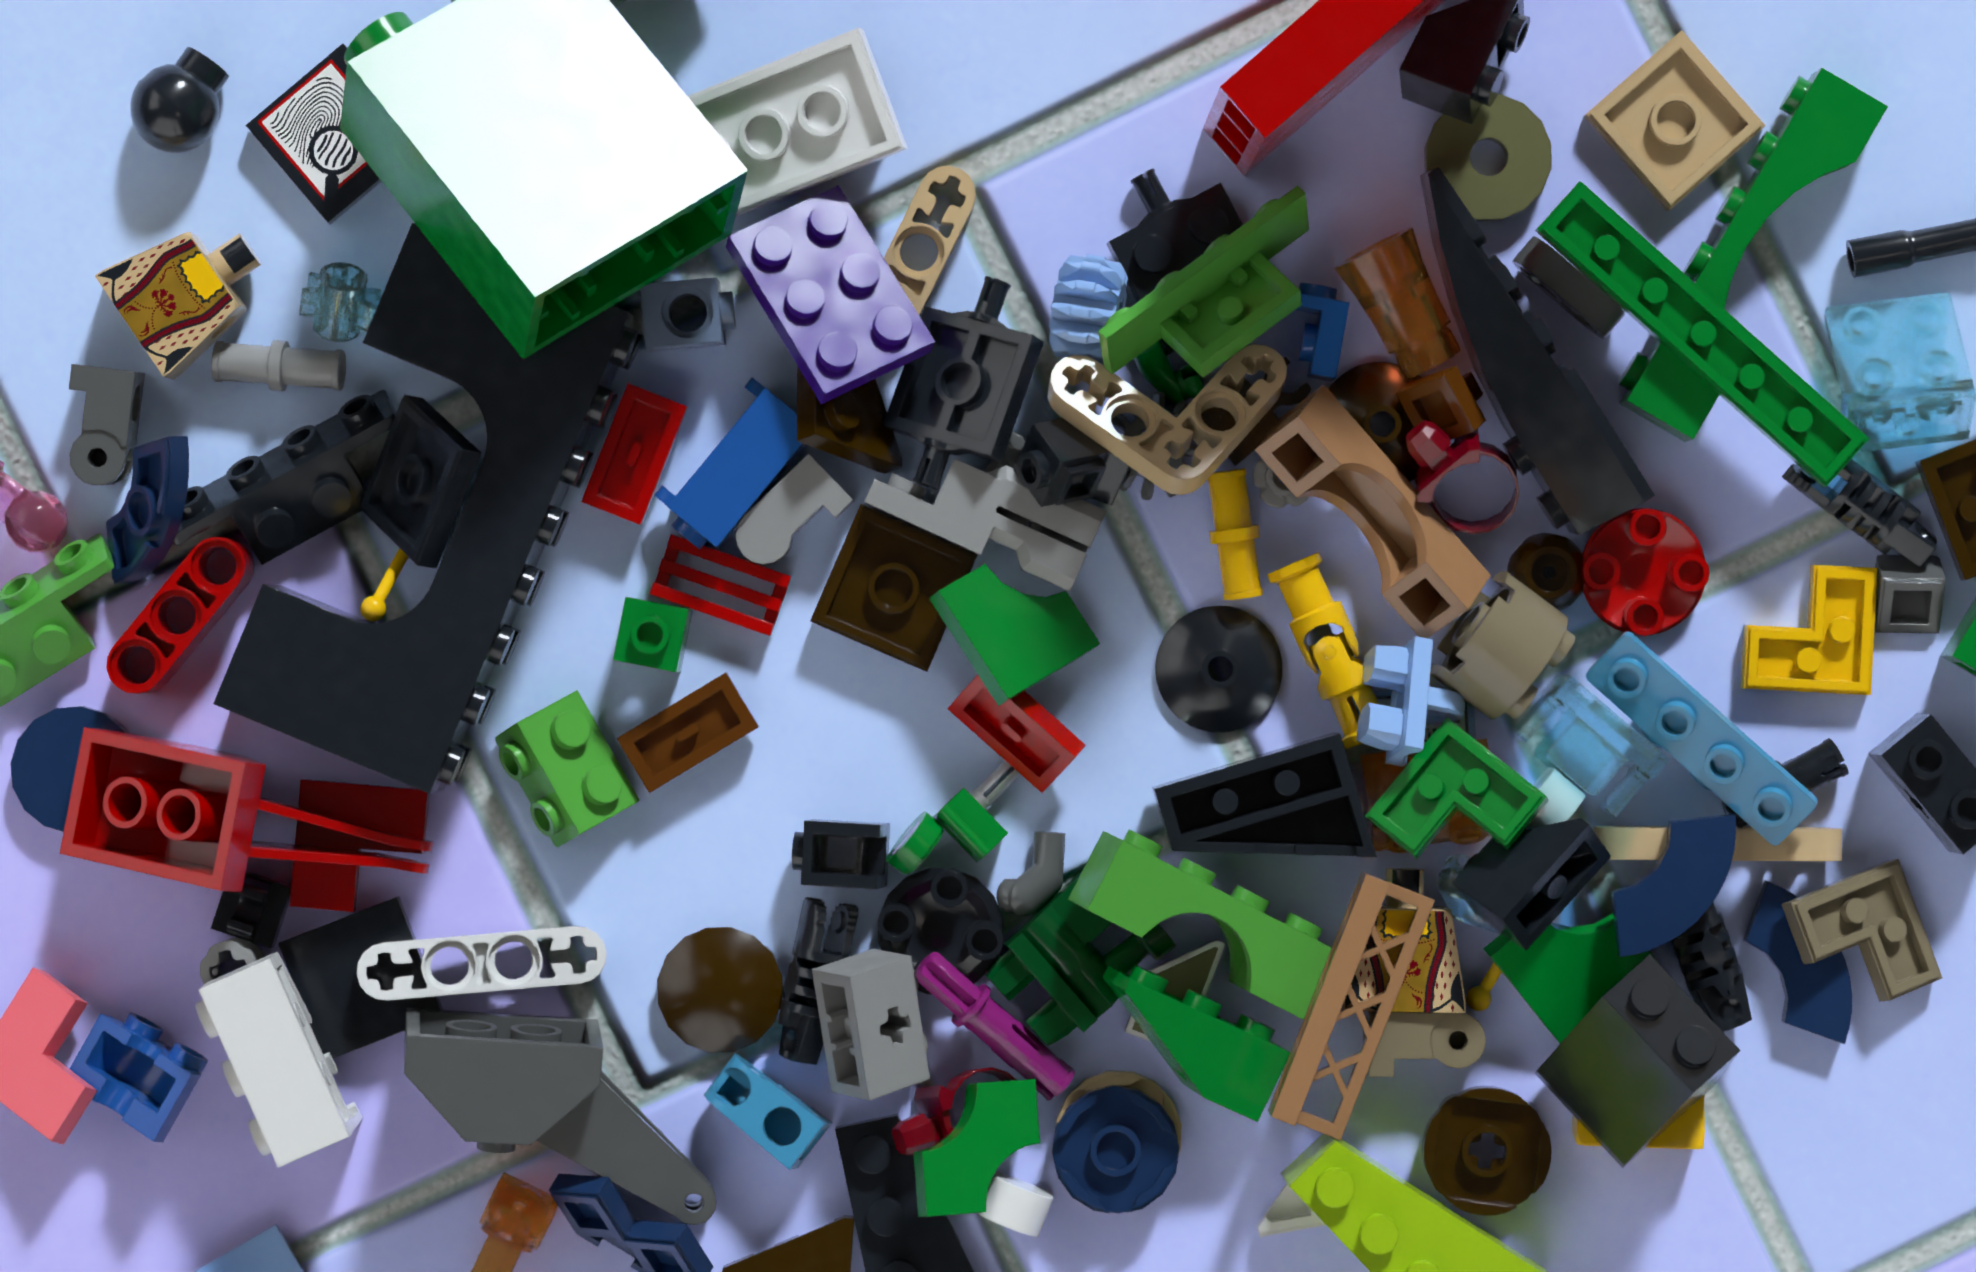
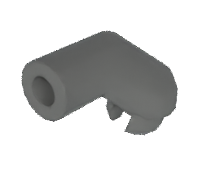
M1034 831L1032 867L1017 879H1004L998 886L996 898L998 905L1003 911L1014 912L1020 917L1034 914L1061 890L1066 833Z

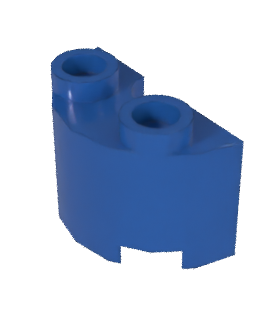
M130 1012L125 1022L100 1013L69 1069L98 1090L92 1099L93 1101L123 1116L122 1121L151 1141L163 1143L198 1082L202 1071L208 1063V1059L183 1044L175 1043L173 1047H170L160 1041L159 1038L164 1030L138 1014Z

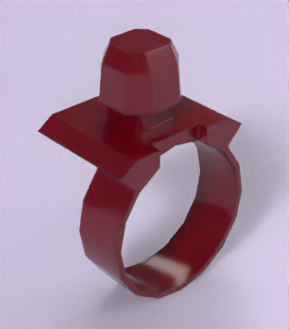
M1424 420L1406 435L1408 451L1420 465L1415 478L1417 502H1432L1435 512L1450 528L1471 535L1488 533L1505 524L1515 512L1520 496L1516 468L1509 456L1495 445L1479 441L1478 429L1472 433L1455 438L1451 444L1450 437L1435 423ZM1480 454L1494 457L1505 465L1515 480L1511 500L1501 512L1486 520L1467 521L1455 518L1442 509L1434 496L1435 487L1448 472L1461 465L1479 463Z
M988 1067L965 1070L952 1078L946 1087L938 1085L916 1088L914 1102L918 1114L898 1122L892 1129V1136L897 1151L904 1155H914L913 1152L937 1145L953 1131L949 1109H952L954 1096L965 1079L977 1072L987 1073L997 1077L1000 1081L1017 1079L1007 1071Z

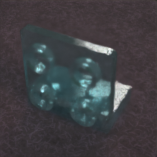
M1929 294L1831 306L1825 309L1824 322L1842 394L1840 413L1869 438L1857 453L1969 439L1976 392L1950 294Z

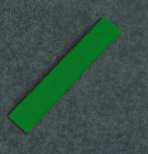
M1581 181L1570 190L1535 230L1820 486L1827 487L1869 440L1862 431Z

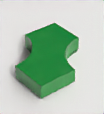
M1036 1079L968 1084V1087H966L964 1110L953 1131L937 1145L913 1152L918 1217L986 1212L989 1185L999 1166L1015 1151L1025 1146L1040 1143Z

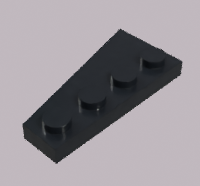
M898 1113L836 1126L835 1132L865 1272H974L961 1245V1241L947 1215L918 1217L914 1155L900 1154L896 1149L892 1136V1129L901 1121Z

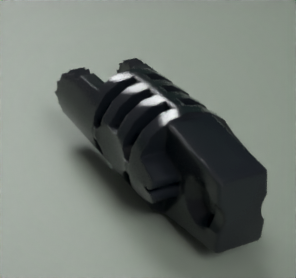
M1853 459L1837 474L1841 478L1833 489L1829 486H1820L1797 464H1792L1781 476L1884 555L1893 548L1921 567L1937 547V537L1916 521L1921 511Z
M805 897L792 950L794 958L789 964L784 987L785 998H782L778 1024L782 1025L779 1055L790 1061L817 1065L824 1043L812 969L850 956L859 908H857V905L839 903V906H835V911H832V917L830 918L831 923L828 925L824 948L821 949L825 931L824 924L827 921V907L822 899Z
M1712 903L1696 923L1684 933L1671 940L1680 970L1684 975L1685 984L1694 1002L1724 1032L1751 1021L1752 1017L1741 966L1737 961L1735 949L1731 944L1728 930L1723 922L1722 913L1717 912L1714 903Z

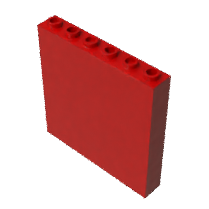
M1319 0L1220 86L1203 130L1245 177L1446 0Z

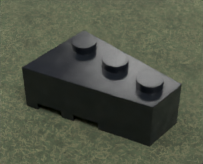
M1340 733L1326 734L1152 787L1172 851L1377 857Z

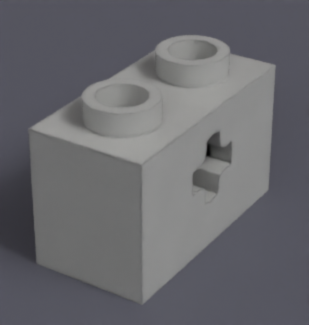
M870 949L812 969L831 1092L870 1101L930 1079L927 1062L928 1042L922 1029L917 997L919 984L914 974L911 956Z

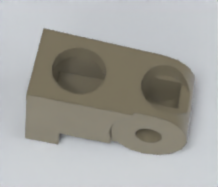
M1363 1011L1369 1027L1376 1011ZM1391 1011L1367 1076L1394 1077V1059H1437L1447 1067L1457 1069L1469 1067L1478 1061L1484 1052L1486 1044L1484 1029L1478 1020L1466 1013ZM1363 1032V1042H1364L1366 1036H1365V1034H1364V1032Z

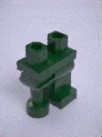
M1083 869L1019 930L1003 942L1008 950L996 960L985 975L1007 1001L1012 1000L1034 979L1050 997L1024 1020L1047 1046L1069 1035L1076 1027L1084 1033L1098 1020L1097 1018L1115 1004L1118 997L1103 978L1108 965L1129 975L1134 964L1139 965L1148 954L1155 960H1161L1176 947L1174 941L1157 924L1142 938L1130 932L1131 936L1105 955H1102L1093 945L1092 941L1108 928L1112 922L1068 900Z

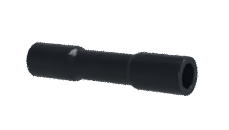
M1976 218L1914 231L1897 230L1847 240L1846 255L1850 272L1853 278L1907 268L1916 262L1976 251Z

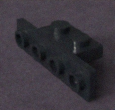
M380 390L371 396L367 394L357 396L346 402L340 408L338 414L316 426L306 425L294 430L283 440L281 445L259 457L248 456L237 461L228 469L226 475L204 487L194 486L188 488L182 520L173 544L179 545L231 517L261 565L361 512L360 506L367 487L346 453L390 430L396 412L387 392Z

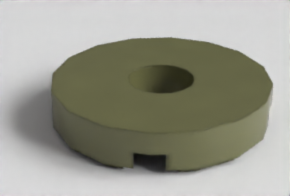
M1498 94L1490 107L1482 104L1472 125L1443 114L1433 124L1425 144L1424 168L1425 172L1436 167L1441 169L1475 221H1501L1524 211L1542 193L1552 169L1551 142L1542 121L1524 103ZM1490 140L1501 146L1505 153V165L1500 173L1485 176L1473 168L1470 161V152L1477 142Z

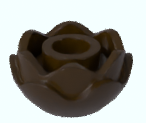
M1552 533L1534 534L1526 538L1509 558L1507 572L1559 611L1571 606L1584 590L1582 576L1584 560L1582 552L1573 541L1565 536ZM1547 566L1554 570V575L1550 579L1545 578L1542 574L1543 569Z

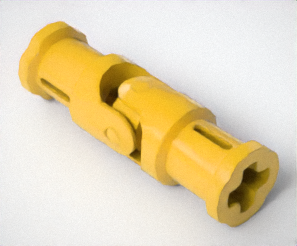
M1316 552L1267 574L1270 583L1278 584L1293 618L1288 625L1307 666L1316 675L1319 674V670L1321 672L1317 690L1321 700H1329L1344 734L1342 742L1346 750L1361 744L1356 740L1359 715L1351 696L1360 713L1361 709L1368 702L1379 703L1372 687L1364 685L1362 680L1364 663L1353 656H1359V644L1341 601H1334L1319 569V564L1323 560L1320 553ZM1327 623L1341 626L1343 632L1327 634L1317 643L1311 646L1308 645V634L1315 627Z

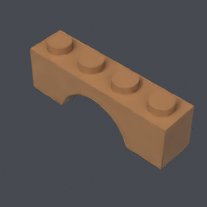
M1324 384L1281 416L1256 447L1255 451L1296 498L1311 496L1326 500L1343 511L1357 525L1368 540L1377 558L1381 572L1382 596L1419 637H1431L1469 610L1491 574L1428 503L1417 502V490Z

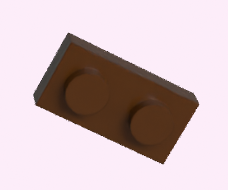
M725 672L616 739L646 789L651 793L760 726L729 674Z

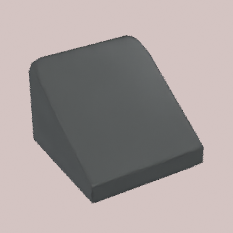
M1877 555L1875 568H1878L1875 633L1939 634L1946 583L1940 558L1930 555L1924 564L1919 567L1903 555Z

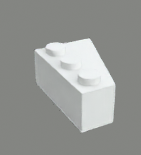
M278 951L215 978L198 989L202 1001L196 1003L197 1014L207 1035L211 1039L219 1036L229 1058L222 1062L225 1077L234 1095L237 1098L245 1095L255 1116V1119L248 1122L249 1129L262 1156L265 1157L272 1154L279 1168L350 1137L363 1117L355 1102L348 1105L345 1104L333 1077L334 1074L338 1073V1068L330 1052L322 1053L310 1026L312 1017Z

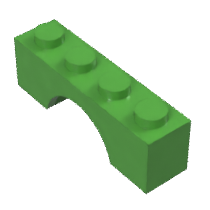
M1128 829L1123 840L1105 831L1102 832L1068 900L1141 938L1157 924L1172 916L1185 913L1209 915L1221 928L1230 952L1229 982L1304 1019L1331 947L1318 941L1323 931L1322 928L1291 912L1288 913L1284 923L1265 914L1270 901L1237 884L1231 895H1228L1211 886L1217 875L1216 873L1182 857L1177 868L1160 860L1158 856L1163 846Z

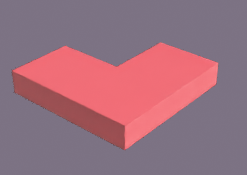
M33 967L0 1019V1102L51 1142L64 1145L98 1091L54 1058L88 1003L46 971Z

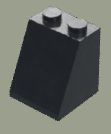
M1649 955L1601 997L1537 1069L1535 1075L1615 1161L1624 1168L1715 1086L1741 1050L1658 962Z

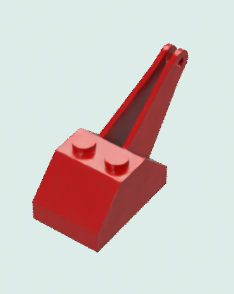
M84 727L59 854L218 891L242 892L248 857L384 867L415 873H429V863L387 854L252 840L257 810L391 846L433 852L434 842L422 838L380 831L260 797L266 764L247 756L192 744Z

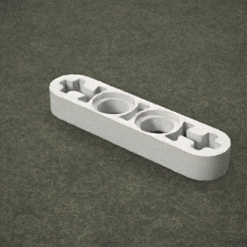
M580 926L391 941L372 945L365 950L357 962L356 975L359 985L366 994L375 999L387 1001L572 985L591 981L598 976L606 964L607 951L604 941L596 932L587 927ZM574 936H581L584 946L594 947L595 959L585 961L584 972L573 973L570 963L556 962L550 963L554 975L552 977L540 978L543 956L537 943L538 938H551L549 951L570 948V938ZM512 941L526 945L532 956V965L528 973L517 979H509L502 976L495 965V955L498 949L505 943ZM446 947H455L461 950L468 961V971L465 977L458 983L451 985L437 981L431 971L433 956L440 949ZM410 949H424L420 969L426 983L425 988H411L414 975L395 977L392 983L393 988L388 990L380 989L377 979L367 978V967L377 965L378 954L390 953L393 963L406 964L413 963L408 952Z

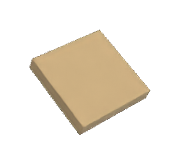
M1682 30L1583 116L1666 211L1672 209L1766 126Z

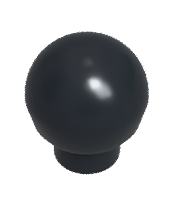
M187 47L175 64H166L154 68L138 81L130 101V114L136 131L148 144L165 152H186L200 146L212 135L219 118V99L217 94L228 80L229 75L207 56L191 47Z

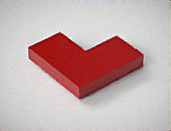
M300 779L298 807L380 831L426 839L430 794L415 788ZM297 820L296 845L356 851L370 849L415 854L425 853V851L391 846ZM293 861L289 907L346 912L356 911L360 866Z

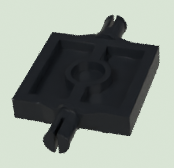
M1152 168L1143 175L1140 174L1130 180L1148 214L1137 227L1110 240L1106 245L1115 262L1122 264L1128 277L1127 285L1138 302L1151 293L1167 274L1173 271H1181L1203 255L1207 247L1215 239L1222 235H1230L1240 228L1243 223L1221 182L1192 198L1170 201L1155 173V169ZM1160 339L1167 356L1176 352L1163 339Z
M985 276L974 311L950 313L925 306L921 319L935 340L933 349L930 353L904 365L883 426L891 431L916 438L926 446L916 475L912 480L919 485L939 490V484L950 454H973L1002 463L1044 342L1032 334L1009 329L998 321L1011 285L997 278L993 279Z

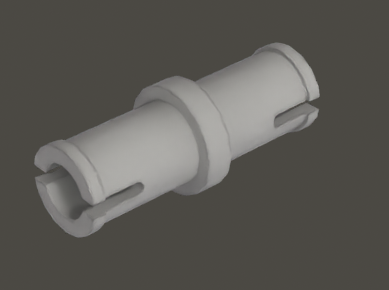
M273 340L271 346L216 341L212 353L211 372L215 382L268 384L269 389L272 391H285L287 385L332 388L341 391L346 376V354L341 349L332 351L290 348L288 341Z

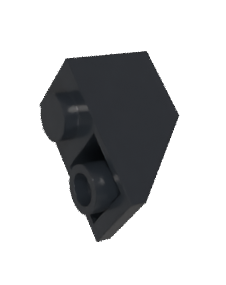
M1469 0L1426 16L1399 69L1402 98L1472 125L1482 104L1490 107L1499 93L1504 77V71L1500 67L1508 51L1517 53L1526 38L1530 17L1524 15V0Z

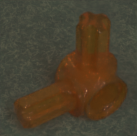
M503 1172L479 1221V1224L482 1225L481 1230L488 1236L470 1272H513L522 1251L532 1253L533 1250L537 1251L558 1209V1205L551 1194Z

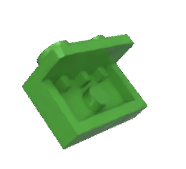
M578 690L515 723L495 737L496 744L499 747L500 762L504 770L513 780L519 782L531 804L530 812L535 825L545 836L550 837L556 847H560L640 801Z

